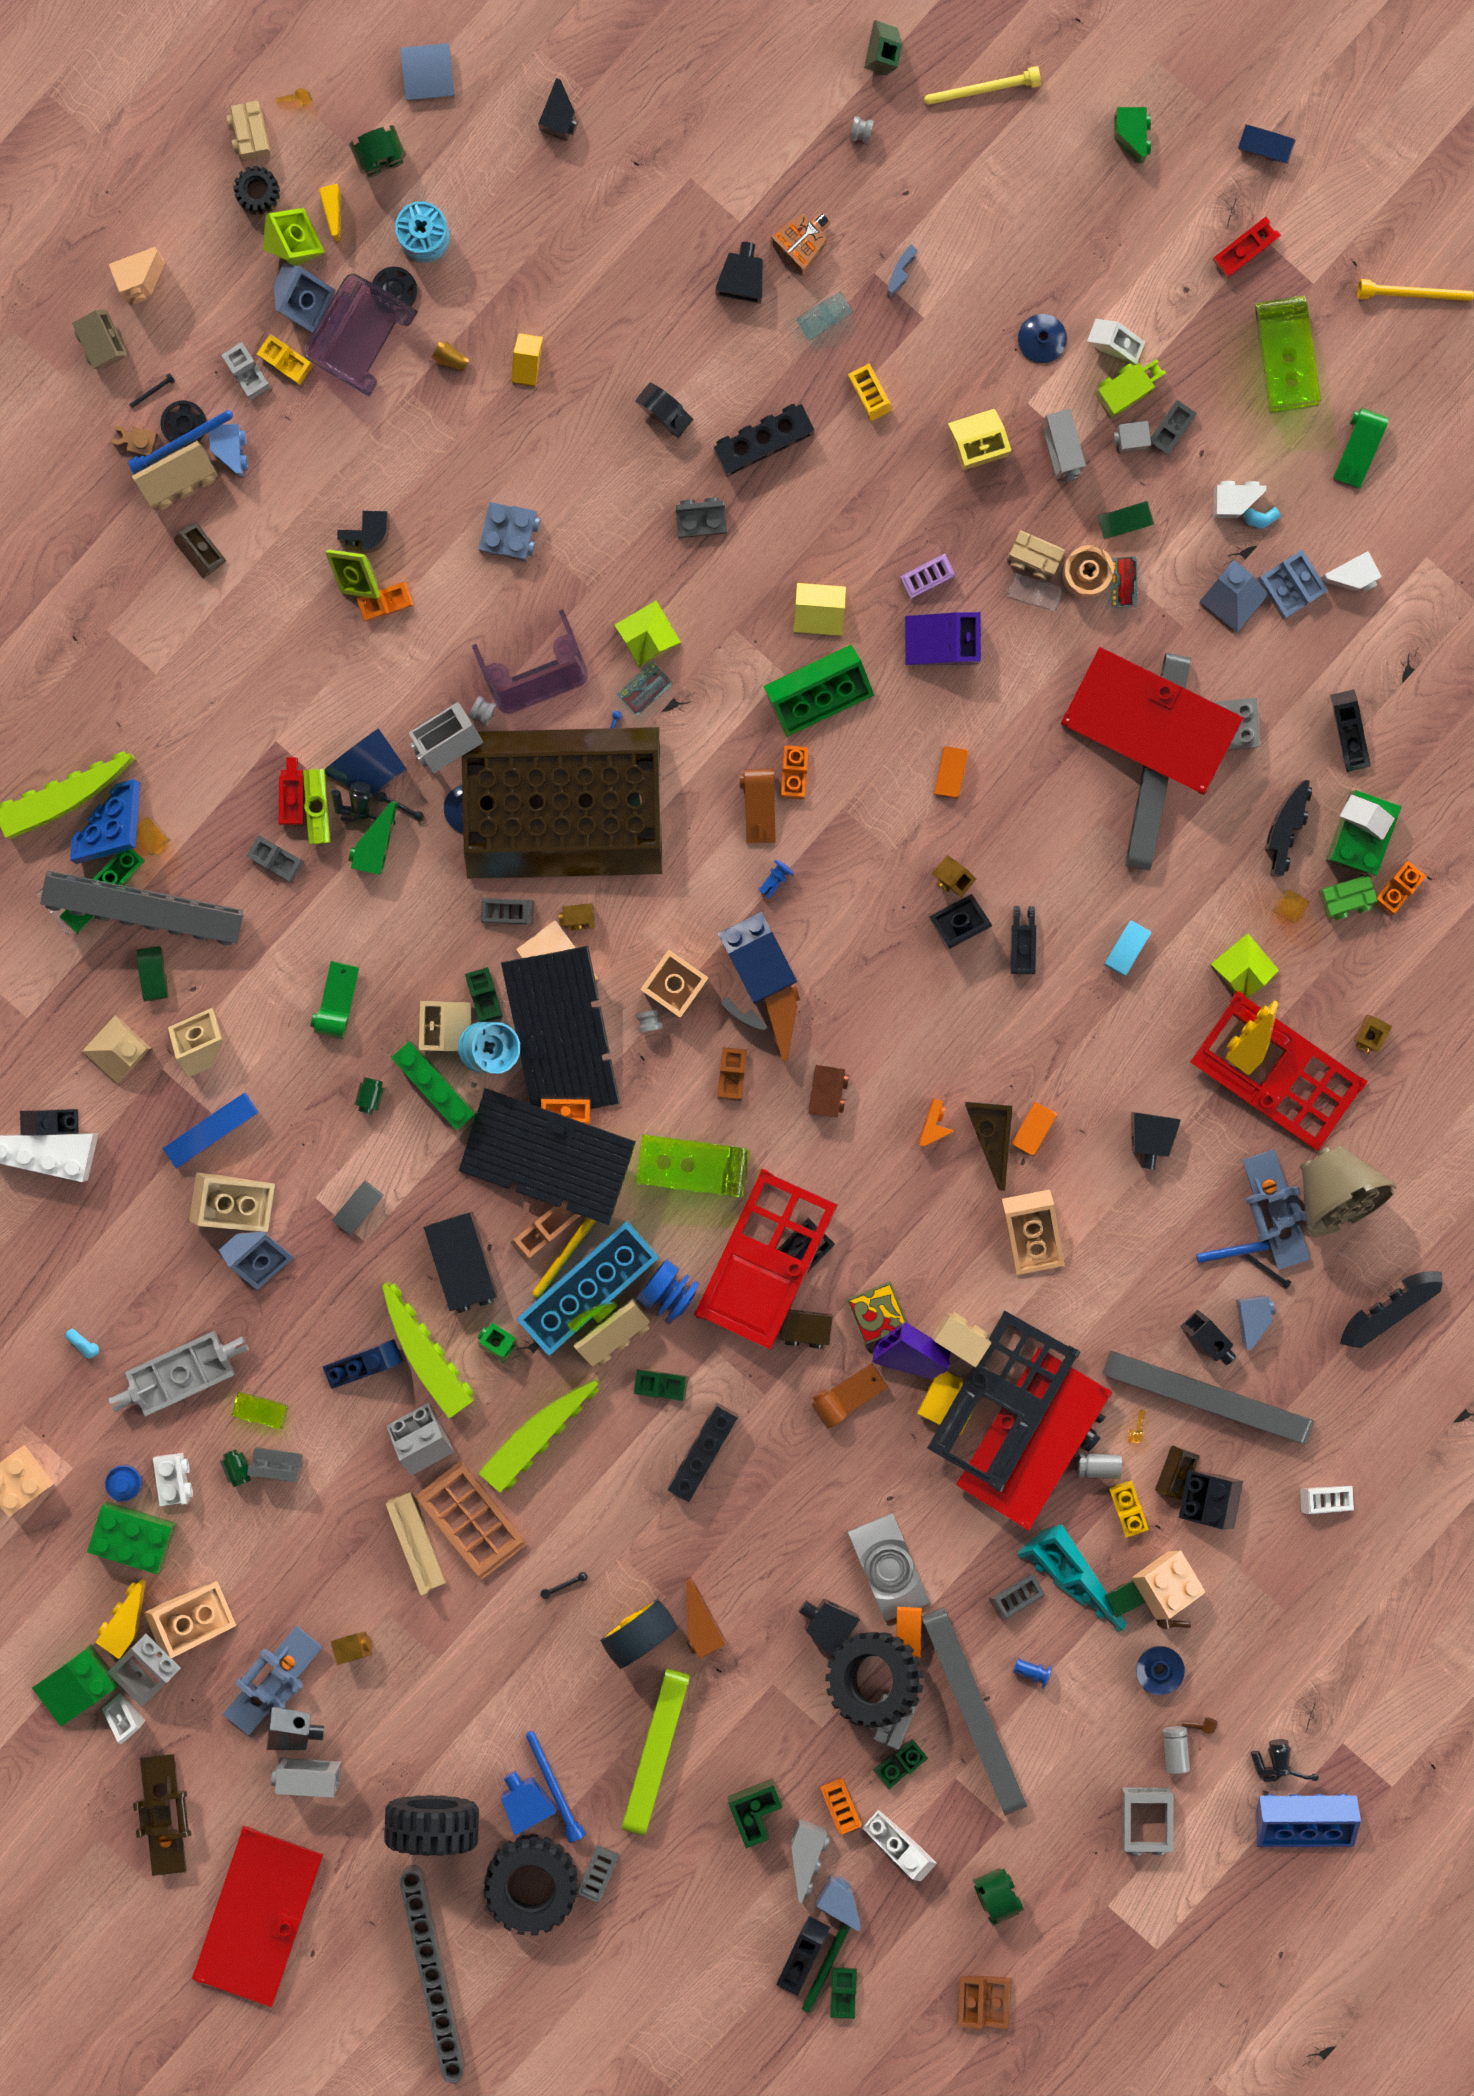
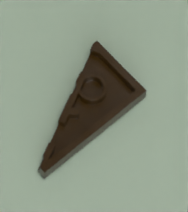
M965 1102L966 1110L998 1190L1005 1191L1013 1106Z

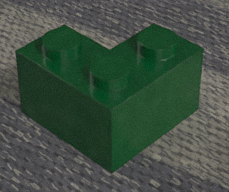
M772 1778L728 1796V1804L745 1848L769 1840L768 1830L762 1816L783 1808L782 1799L774 1779Z

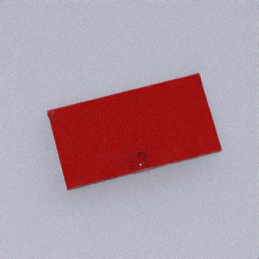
M1099 646L1061 721V725L1117 751L1204 796L1244 717Z
M1041 1348L1037 1349L1031 1362L1035 1363L1042 1350ZM1047 1352L1040 1367L1055 1375L1062 1361ZM1027 1367L1016 1384L1017 1386H1022L1031 1370ZM1071 1367L1005 1484L1004 1491L1002 1493L990 1487L988 1483L965 1470L956 1486L1030 1531L1113 1392ZM1036 1373L1026 1391L1042 1399L1052 1381ZM1002 1408L969 1464L986 1473L1018 1416Z
M242 1826L241 1834L192 1979L273 2007L324 1854L265 1834L248 1826Z

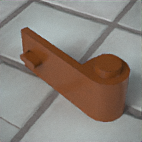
M774 768L744 769V774H740V789H745L746 843H776Z
M871 1363L828 1392L822 1390L812 1397L814 1401L811 1405L827 1429L841 1422L848 1413L886 1390L888 1385L873 1363Z

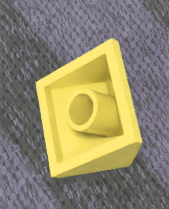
M797 583L793 632L842 636L846 587Z

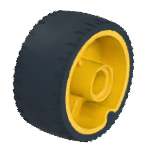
M656 1599L628 1616L600 1641L612 1661L622 1669L655 1648L676 1631L678 1627L666 1607L659 1599Z

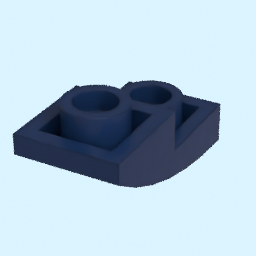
M1246 124L1238 149L1263 156L1265 159L1288 164L1296 140Z

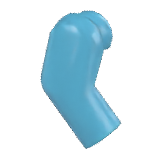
M1276 507L1265 514L1249 508L1243 514V518L1249 526L1259 529L1267 527L1281 517Z
M74 1329L67 1331L65 1338L76 1347L84 1358L92 1359L99 1354L97 1344H90L89 1341Z

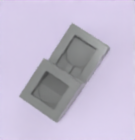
M242 342L222 354L223 359L250 401L271 388Z

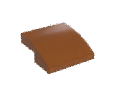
M961 1976L958 2026L982 2029L984 2026L1008 2029L1010 2027L1011 1978Z

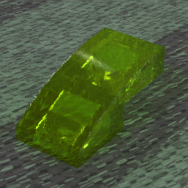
M612 1301L591 1307L575 1316L567 1323V1326L574 1332L591 1316L599 1323L617 1307V1303Z
M238 1392L231 1416L252 1423L258 1422L276 1429H282L289 1405Z

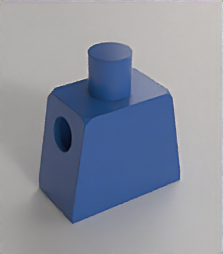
M513 1771L503 1778L509 1790L502 1794L501 1799L515 1836L556 1813L557 1806L533 1777L522 1782L517 1772Z

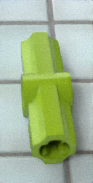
M325 769L303 771L306 800L304 807L307 813L309 844L331 843ZM320 800L323 804L322 811L313 813L311 810L312 803Z

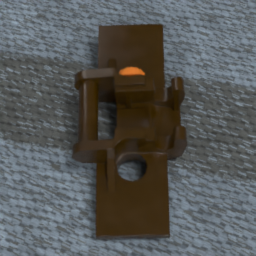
M175 1755L140 1758L144 1799L133 1802V1810L139 1811L140 1827L136 1829V1838L148 1835L152 1876L186 1872L183 1838L192 1836L191 1830L188 1829L185 1801L187 1791L178 1790ZM161 1783L167 1787V1794L165 1796L159 1797L155 1794L154 1787L156 1784ZM170 1799H176L179 1829L172 1828Z

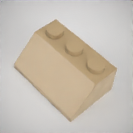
M196 441L134 474L132 478L149 505L154 510H163L171 506V501L178 497L181 499L186 498L194 493L193 489L215 482L214 478L219 476L206 450Z
M632 1297L576 1340L574 1347L592 1367L597 1363L601 1366L611 1358L609 1354L616 1348L618 1351H621L631 1343L628 1340L635 1334L639 1337L650 1328L648 1324L651 1322V1319L636 1299Z

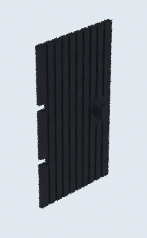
M583 946L501 962L514 1028L520 1041V1056L530 1103L541 1107V1099L590 1100V1109L619 1104L620 1099L612 1060H603L602 1055L609 1054L610 1050L601 1006L592 1007L591 1002L599 1000L589 947Z
M484 1088L459 1172L506 1189L511 1188L512 1182L517 1183L515 1190L517 1193L559 1208L563 1200L567 1201V1211L610 1225L636 1141Z

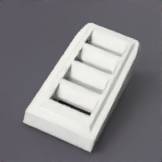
M1353 1486L1300 1489L1302 1513L1320 1514L1354 1511ZM1340 1492H1343L1344 1506H1340ZM1330 1493H1333V1505H1334V1506H1331ZM1320 1494H1323V1507H1321Z

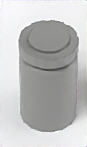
M1079 1453L1077 1457L1078 1477L1121 1478V1455L1087 1453L1085 1455V1453Z
M1180 1726L1164 1728L1162 1732L1164 1736L1166 1772L1179 1774L1190 1771L1188 1738L1186 1736L1187 1728Z

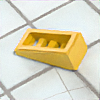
M338 184L319 188V193L331 236L336 242L340 241L341 192Z
M870 363L848 374L870 421L892 411L891 403ZM867 375L870 376L869 379H867V380H865V381H863V382H861V383H859V384L857 383V380H859V379H861V378H863V377H865V376H867ZM874 384V387L862 392V389ZM877 393L879 394V396H877V397H875V398H873V399H871V400H869V401L866 400L867 398H869V397H871V396H873V395H875V394H877Z

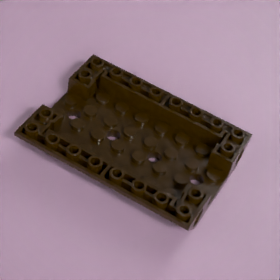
M660 727L478 732L483 743L462 756L463 841L467 879L663 874L659 777L661 776ZM632 793H638L642 797V802L637 807H632L628 803V797ZM584 794L591 795L593 799L592 805L588 808H582L579 804V799ZM535 795L543 798L544 803L540 809H533L530 805V800ZM490 796L494 799L495 804L491 810H484L482 808L481 801L484 797Z

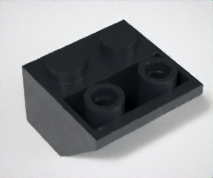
M1188 1470L1178 1518L1222 1530L1234 1529L1243 1481L1222 1475Z

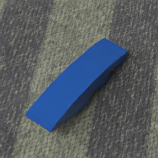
M245 1092L162 1149L177 1169L259 1112Z

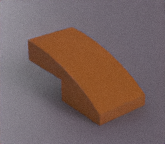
M722 1048L717 1099L742 1101L746 1049Z

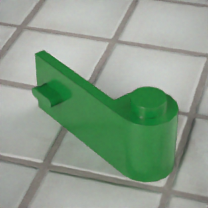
M1362 407L1359 411L1354 410L1349 422L1350 425H1353L1352 433L1334 473V479L1361 488L1389 421L1388 417Z
M330 961L321 1008L318 1014L313 1013L310 1027L314 1028V1033L344 1039L360 967Z

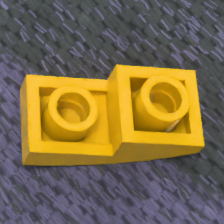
M1132 1480L1109 1487L1125 1537L1127 1538L1149 1530Z

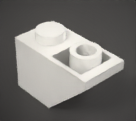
M1221 481L1220 485H1217L1213 490V518H1238L1266 491V486H1260V482L1256 481L1245 482V485H1235L1234 481Z

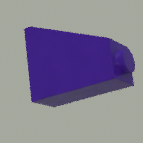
M904 1322L876 1342L872 1362L933 1380L948 1370L951 1352L936 1343L931 1337Z

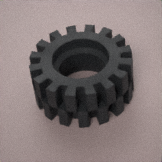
M254 166V169L247 167V171L244 173L243 171L239 172L240 177L235 178L236 185H233V190L240 206L245 211H250L251 214L255 215L256 212L262 215L266 210L268 212L272 211L271 207H276V200L280 199V187L274 175L270 171L268 172L266 168L262 167L260 169L258 166ZM257 181L262 182L266 186L265 195L260 199L251 198L248 195L250 184Z

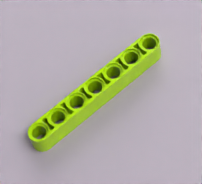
M666 1668L621 1830L642 1836L646 1835L688 1686L689 1674Z

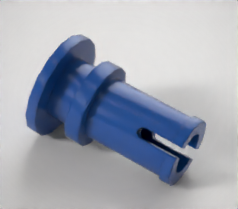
M776 859L774 862L777 866L775 869L771 868V874L761 887L758 888L768 898L772 897L782 882H786L788 874L794 875L789 866Z
M1018 1658L1013 1673L1033 1680V1683H1042L1041 1688L1044 1689L1050 1680L1052 1666L1049 1665L1047 1670L1042 1668L1043 1665L1041 1664L1037 1666Z

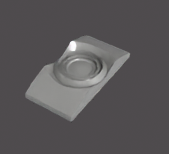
M893 1513L848 1531L885 1622L897 1617V1607L920 1608L930 1603Z

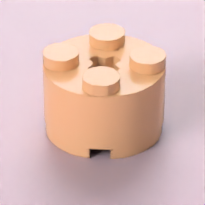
M1085 545L1077 548L1069 555L1062 567V580L1066 589L1077 598H1092L1099 595L1112 580L1114 572L1113 561L1106 551L1098 547ZM1085 567L1087 570L1092 569L1093 573L1090 577L1083 574Z

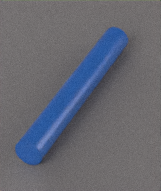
M1268 1240L1197 1253L1196 1258L1198 1263L1269 1250L1270 1244Z

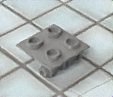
M1258 698L1214 702L1244 717L1229 749L1260 747Z

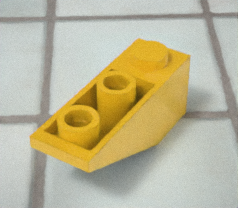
M1275 1000L1268 1007L1264 1005L1257 1013V1019L1254 1022L1250 1020L1242 1029L1240 1037L1234 1036L1227 1045L1229 1051L1226 1059L1247 1075H1250L1263 1062L1268 1051L1278 1002Z
M143 1578L137 1584L133 1582L125 1592L128 1596L123 1604L120 1601L110 1613L114 1616L109 1623L105 1621L96 1633L99 1635V1638L95 1643L118 1659L124 1655L138 1635L146 1581Z

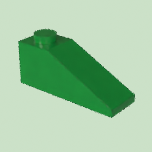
M398 801L390 802L357 842L355 848L351 847L348 861L352 862V869L377 875L383 873Z

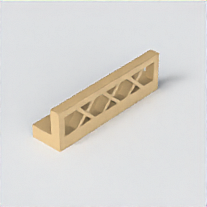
M411 1491L389 1499L385 1505L420 1595L427 1594L429 1589L445 1584L446 1580Z

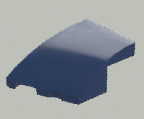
M378 728L325 768V775L349 788L355 782H365L370 785L372 796L387 787L391 780L406 771L407 768Z

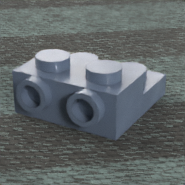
M489 502L479 551L527 562L528 556H533L535 542L532 541L534 532L538 533L541 518L537 517V511Z

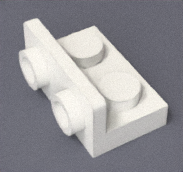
M184 1453L153 1457L159 1506L187 1504L190 1501V1497H193L192 1484L187 1482L186 1473H189V1461L184 1459Z

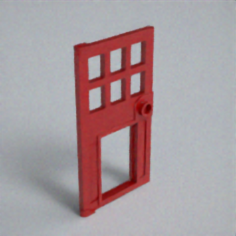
M1237 991L1229 1001L1231 1003L1190 1060V1063L1306 1144L1319 1151L1357 1094L1364 1089L1368 1081L1352 1072L1277 1018L1274 1021L1270 1042L1283 1050V1053L1261 1085L1253 1081L1209 1050L1232 1016L1245 1025L1250 1020L1254 1022L1257 1019L1256 1015L1261 1007L1245 997L1243 993ZM1312 1057H1315L1329 1067L1320 1082L1304 1072V1068ZM1335 1072L1351 1083L1342 1097L1326 1087ZM1299 1076L1315 1086V1089L1306 1101L1290 1091ZM1321 1092L1338 1103L1329 1117L1312 1106ZM1285 1096L1302 1107L1293 1121L1276 1110ZM1308 1111L1324 1122L1315 1136L1299 1126Z

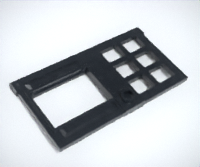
M1005 1310L989 1337L991 1345L976 1368L972 1367L927 1447L928 1450L988 1483L990 1487L1001 1493L1004 1491L1005 1484L1072 1364L1081 1353L1078 1349L1063 1344ZM1008 1325L1023 1332L1014 1351L998 1343ZM1028 1337H1032L1044 1344L1035 1363L1019 1355ZM1050 1348L1065 1356L1055 1375L1040 1367ZM994 1349L1010 1357L1001 1375H997L985 1368ZM1015 1361L1031 1369L1021 1387L1006 1380ZM1036 1373L1052 1381L1042 1399L1026 1391ZM981 1396L1018 1416L986 1473L949 1453Z

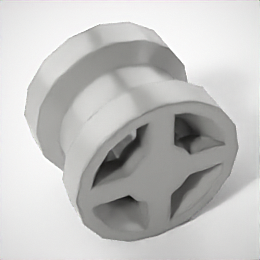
M855 116L849 141L855 142L860 140L864 144L869 145L874 120L864 121L860 117Z
M479 696L468 717L478 719L482 725L487 726L497 705L493 702L488 703L483 697Z
M659 1009L636 1014V1018L640 1021L639 1033L663 1028L658 1018L660 1015Z

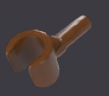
M1158 1619L1157 1625L1163 1629H1170L1172 1627L1190 1628L1191 1622Z
M1205 1717L1203 1724L1182 1720V1727L1197 1728L1205 1733L1212 1734L1217 1727V1721L1209 1717Z

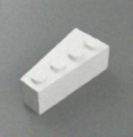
M99 1133L38 1136L0 1135V1164L85 1182L89 1178Z

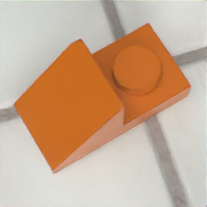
M932 1098L918 1145L926 1146L954 1132L952 1129L936 1125L937 1120L942 1121L946 1109V1107L942 1106L944 1101Z

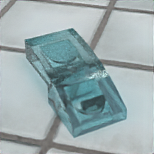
M839 291L796 320L807 338L813 340L854 312L843 294Z

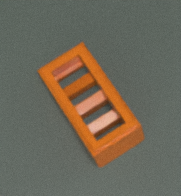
M843 1777L820 1786L839 1835L862 1826ZM841 1787L842 1792L829 1796L828 1792ZM845 1797L846 1801L833 1806L832 1802ZM846 1807L850 1808L849 1811H846L842 1814L837 1815L836 1813L837 1811L844 1809ZM853 1816L854 1819L841 1824L840 1821Z

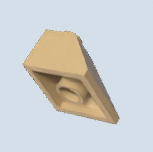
M213 1008L168 1027L176 1060L188 1078L210 1069L223 1044Z
M115 1015L82 1052L117 1084H120L152 1048Z

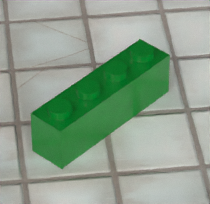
M412 1041L407 1042L391 1057L456 1130H459L477 1114Z

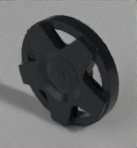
M387 267L381 270L373 279L371 286L373 300L380 309L387 313L398 314L405 312L414 304L417 298L418 290L414 277L401 267ZM397 272H401L406 276L400 278L398 277ZM385 274V280L378 282V280ZM413 286V295L411 298L407 291ZM376 293L383 296L382 304L378 301ZM396 303L403 306L398 309H392Z
M180 400L167 406L161 416L160 426L165 438L172 442L207 422L203 410L197 404L187 400ZM180 406L177 413L170 412L173 408ZM192 407L195 408L200 413V415H193ZM165 422L171 426L169 433L166 431ZM204 435L192 441L191 443L185 445L184 447H187L188 445L196 441L199 442L204 437Z

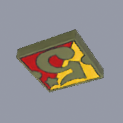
M891 1281L846 1299L864 1345L885 1337L901 1324L907 1322Z

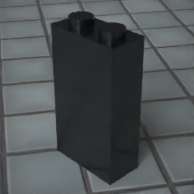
M471 1211L424 1226L423 1228L449 1311L456 1310L458 1314L470 1310V1305L478 1302L480 1306L493 1303V1298L497 1297L498 1293L473 1212Z

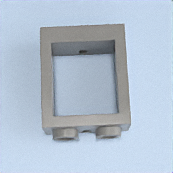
M1071 409L1048 414L1041 425L1056 480L1063 479L1064 482L1076 480L1086 464Z
M459 702L409 732L413 740L409 744L424 768L429 766L433 774L483 743V740Z
M145 1634L107 1673L142 1707L181 1668ZM134 1656L159 1682L155 1683L131 1657Z
M283 1758L280 1764L276 1765L275 1771L272 1772L271 1786H275V1794L334 1798L340 1786L341 1761Z
M1122 1787L1121 1846L1124 1852H1128L1129 1855H1142V1852L1166 1855L1167 1852H1173L1174 1793L1170 1787ZM1131 1803H1165V1842H1131Z

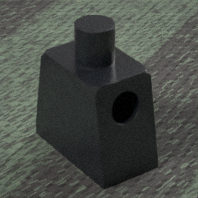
M741 242L739 254L728 253L716 285L715 295L761 304L763 259L753 257L755 244Z
M1131 1112L1132 1151L1143 1153L1141 1168L1155 1170L1157 1155L1169 1157L1181 1119Z
M1196 1310L1180 1326L1214 1361L1220 1359L1224 1365H1228L1235 1359L1236 1355L1230 1350L1233 1347V1343L1199 1310Z
M823 1599L818 1607L806 1600L798 1611L809 1619L804 1626L805 1631L833 1658L835 1657L833 1655L835 1649L842 1647V1642L849 1637L860 1621L857 1613L827 1599Z
M272 1707L267 1750H306L308 1739L323 1740L324 1726L311 1725L310 1713Z

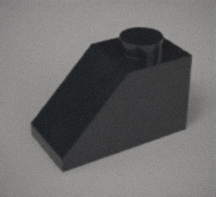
M556 78L538 125L540 131L567 141L569 135H574L578 121L575 120V111L562 81Z

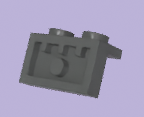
M713 497L704 499L705 502L695 503V500H682L680 505H675L678 538L727 534L724 501H719V498Z
M256 1447L253 1452L252 1463L248 1466L247 1475L296 1482L300 1478L303 1455L301 1453Z

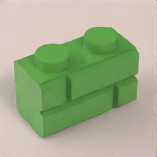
M1369 875L1319 890L1326 917L1334 916L1335 921L1349 917V911L1357 909L1358 913L1371 910L1372 904L1378 903Z

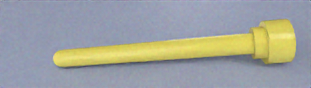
M1038 66L1028 68V71H1024L1022 75L929 94L924 97V102L927 105L1024 84L1026 87L1041 86Z

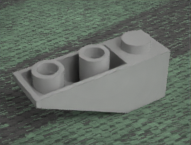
M802 1819L798 1820L791 1839L799 1903H802L804 1897H809L813 1883L810 1880L812 1875H817L821 1865V1860H819L821 1851H826L830 1839L827 1837L826 1828Z

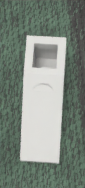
M877 1810L862 1827L912 1880L922 1881L937 1864L921 1846L880 1810Z

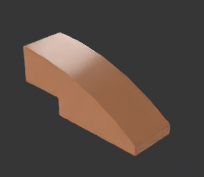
M563 1200L560 1208L553 1206L510 1242L525 1261L581 1216L566 1210L567 1201Z

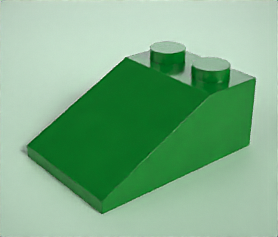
M90 1644L33 1686L32 1689L58 1724L63 1726L98 1702L119 1684L107 1673L110 1670L109 1666L94 1646Z

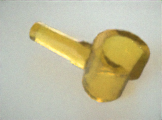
M304 88L297 89L291 95L276 97L277 104L298 100L300 106H305L312 102L310 93Z
M1140 1409L1136 1430L1128 1431L1129 1443H1139L1143 1440L1142 1429L1146 1414L1145 1410Z

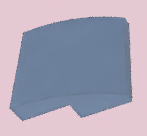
M449 43L400 48L406 100L455 96Z
M1303 549L1257 578L1268 593L1270 600L1282 619L1287 618L1329 591Z

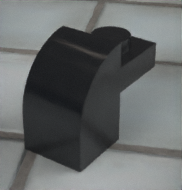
M651 382L635 400L650 417L658 420L677 438L682 435L694 420L675 398Z
M362 511V530H337V540L343 543L344 547L355 548L358 547V544H362V551L364 553L377 551L385 544L388 538L390 515L387 511Z

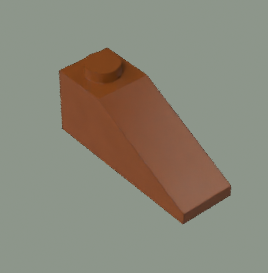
M789 986L764 999L782 1061L788 1060L797 1011L796 1001H800L796 986Z
M692 1577L687 1578L689 1640L686 1642L693 1655L697 1653L701 1659L725 1646L726 1640Z

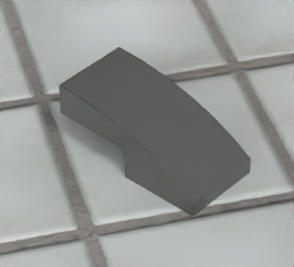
M1176 400L1151 436V443L1169 455L1197 413L1179 400Z
M258 835L247 854V857L290 882L294 881L304 864V861L260 835Z
M729 997L721 1002L726 1010L742 1022L761 1030L767 1028L752 1009L743 1015Z
M365 1180L332 1221L351 1236L384 1195Z

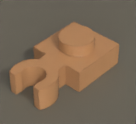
M115 426L114 429L117 432H122V438L120 440L111 439L114 445L123 446L128 444V452L142 456H148L154 452L158 436L156 432L132 427L131 433H128L123 427Z

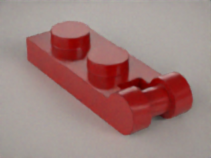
M1267 216L1212 259L1227 279L1281 237V234L1277 230L1274 231L1270 226L1271 222ZM1262 231L1266 238L1262 240L1257 234L1258 232Z

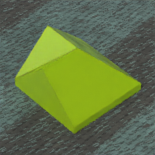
M304 208L273 212L266 215L264 251L283 258L289 264L296 266L325 253Z
M329 549L325 552L342 594L375 599L380 597L377 580L366 555Z
M657 600L614 625L638 667L681 643Z
M1248 933L1210 964L1234 994L1240 991L1247 998L1264 987L1279 971Z

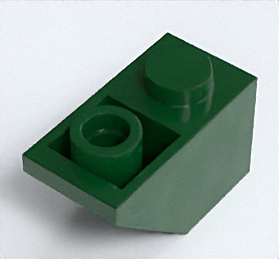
M877 20L873 22L865 69L887 76L898 68L903 45L898 28Z

